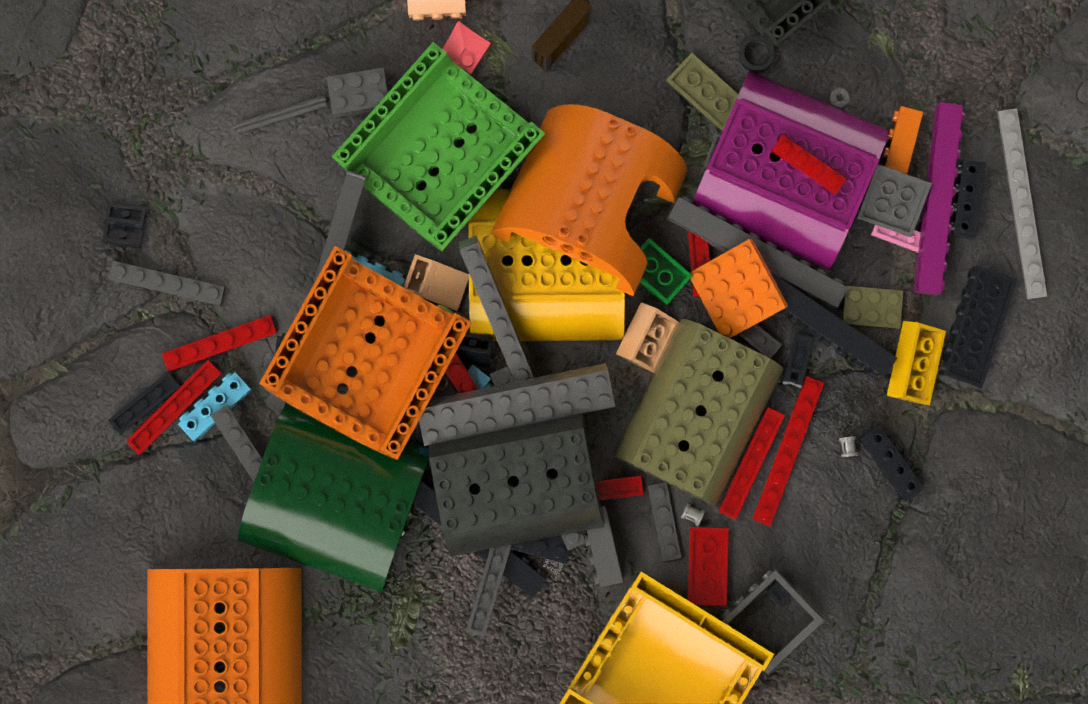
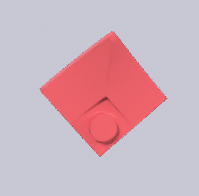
M458 21L442 50L449 55L455 64L472 76L490 48L491 43Z

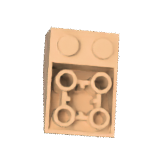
M415 254L403 288L429 302L458 311L469 280V274Z

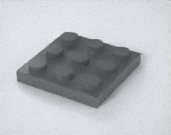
M877 164L857 218L912 237L932 183Z

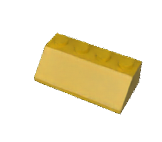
M903 321L895 356L897 360L893 365L887 396L930 406L946 334L945 330L918 322Z

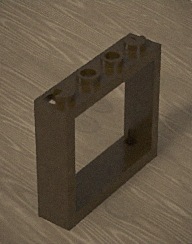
M571 0L532 45V60L544 71H547L590 21L592 6L589 0Z

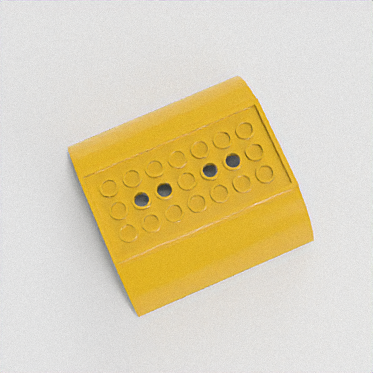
M496 189L469 220V238L477 235L520 340H623L625 293L615 289L620 278L590 265L584 266L579 260L572 257L571 264L564 266L561 264L560 259L565 254L514 232L508 242L491 235L495 222L511 189ZM526 255L531 256L533 259V263L530 266H524L521 262L522 258ZM511 256L514 260L511 266L503 265V257ZM469 274L470 321L472 322L470 333L493 337V341H497Z

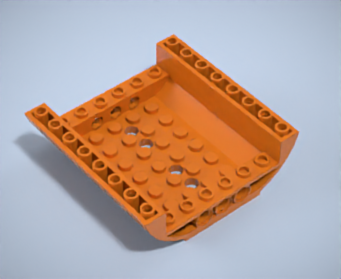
M334 246L259 384L289 405L347 437L398 460L472 322L456 313L450 314L353 260L351 254ZM376 316L384 318L385 323L383 326L375 325L374 319ZM369 332L375 335V342L372 344L367 343L365 340V335ZM350 366L355 367L357 370V375L353 378L349 377L346 373L347 368ZM341 383L348 387V391L344 395L339 394L337 391V387Z
M302 568L147 569V704H302ZM218 602L225 605V611L222 614L215 611V605ZM222 622L225 624L226 628L223 633L215 631L216 623ZM218 661L223 662L226 666L225 671L222 673L215 670V664ZM222 681L225 683L226 688L223 692L216 691V682Z

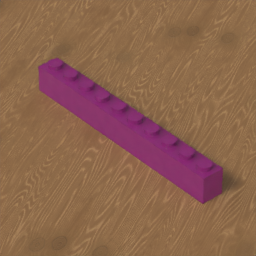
M940 102L935 106L927 181L932 184L923 207L913 291L915 293L936 296L944 290L943 272L945 273L947 268L945 254L949 250L947 237L951 232L949 220L954 209L951 203L952 197L955 196L956 192L954 179H956L958 174L956 160L960 156L958 143L962 138L960 126L965 115L962 111V105Z

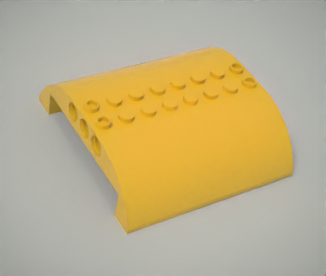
M640 572L590 650L559 704H742L762 670L765 671L774 654L648 575Z

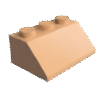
M407 0L408 15L413 20H424V17L440 20L443 19V16H451V19H461L462 16H466V0Z
M640 303L616 354L637 366L655 373L679 321L655 307Z

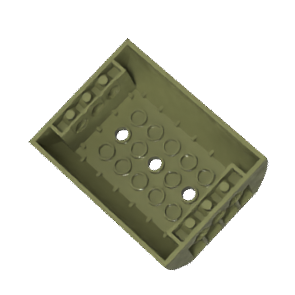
M680 319L613 456L717 507L784 370L783 367L772 359L699 323ZM715 371L723 373L722 381L716 382L713 380L712 375ZM702 405L706 408L705 416L700 417L696 415L695 409L697 406ZM682 440L689 443V449L685 452L678 448V443Z

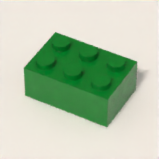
M648 238L640 247L648 264L639 283L667 306L690 280L692 275Z

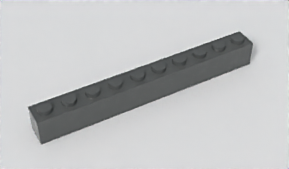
M683 196L676 199L666 218L667 220L725 251H729L746 240L753 238L769 271L812 298L833 309L838 308L848 288L844 286L842 280L838 278L831 279L827 277L828 273L821 269L816 271L810 268V263L804 260L797 261L793 258V254L777 250V246L773 243L760 241V237L754 233L747 234L743 232L744 228L737 224H728L726 222L727 219L720 215L713 216L709 213V209L701 205L699 207L693 205V201Z
M477 235L460 241V253L514 382L536 378Z

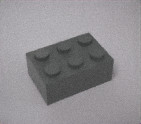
M384 68L327 77L334 118L372 112L388 94Z

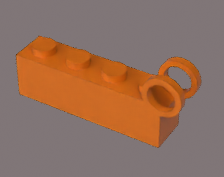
M900 106L898 111H894L892 121L895 124L894 128L889 130L887 138L890 140L889 147L884 149L883 158H886L884 166L906 174L908 173L923 114L922 111Z

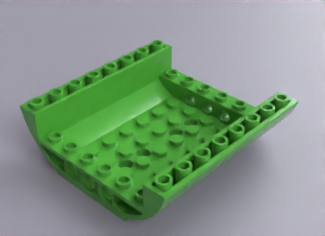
M433 42L335 152L332 158L345 171L349 170L366 175L363 186L366 190L429 243L443 251L545 133L532 122L528 123L455 64L449 55ZM471 125L477 126V130L474 133H468V128ZM459 139L465 141L461 148L455 147V143ZM433 168H439L437 176H430V171ZM421 182L427 183V187L423 191L417 189Z

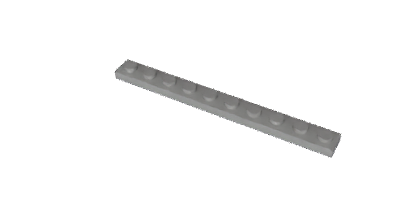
M1017 108L998 111L997 115L1027 300L1047 297Z

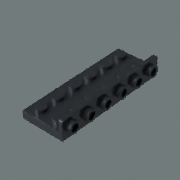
M973 266L967 274L968 282L961 293L962 301L956 309L955 322L950 327L949 332L951 335L949 341L944 346L945 353L943 359L939 362L938 375L982 388L1017 279L982 266Z

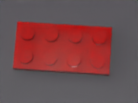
M690 527L688 601L694 605H727L729 528Z

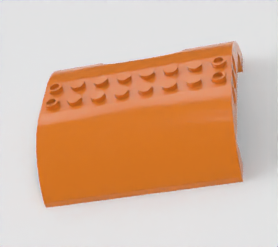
M568 104L553 107L548 110L540 127L545 135L527 154L495 222L491 235L508 242L513 232L620 278L615 289L634 296L648 262L643 251L626 230V214L638 187L645 181H654L661 185L656 196L674 203L688 172L687 166L680 154L669 143L642 127L588 106Z

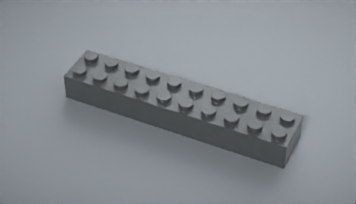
M604 363L430 399L419 419L424 446L615 407L607 364Z

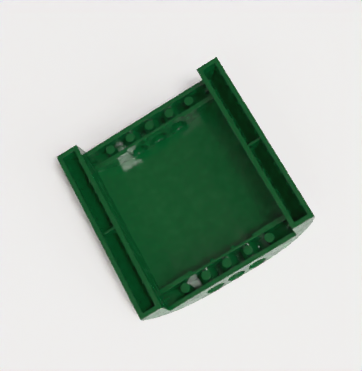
M286 402L274 427L251 489L240 524L237 541L383 592L394 555L426 466H428L430 461L429 445L424 446L423 443L408 439L397 460L347 437Z

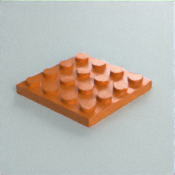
M753 238L746 240L690 272L692 275L690 279L719 334L728 338L736 336L788 307Z

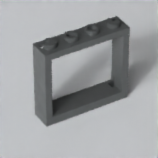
M776 568L773 571L769 570L762 576L764 580L759 585L754 583L748 589L750 593L745 598L741 596L734 603L736 607L731 611L727 609L720 616L723 623L733 628L729 622L776 579L813 617L809 623L773 656L765 669L768 674L824 621V618Z

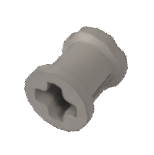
M856 436L839 438V442L842 444V458L859 455L855 447Z
M687 503L681 518H686L698 526L705 511H700Z

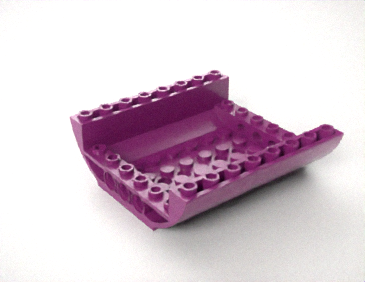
M749 70L692 204L697 207L701 205L709 209V213L715 217L720 215L726 218V222L730 225L737 224L744 228L743 232L747 234L754 233L758 235L763 242L773 243L777 248L830 270L880 160L889 130ZM782 135L846 178L836 195H833L780 158L778 162L770 160V153H772V149ZM755 144L761 145L763 148L762 153L754 154L752 146Z

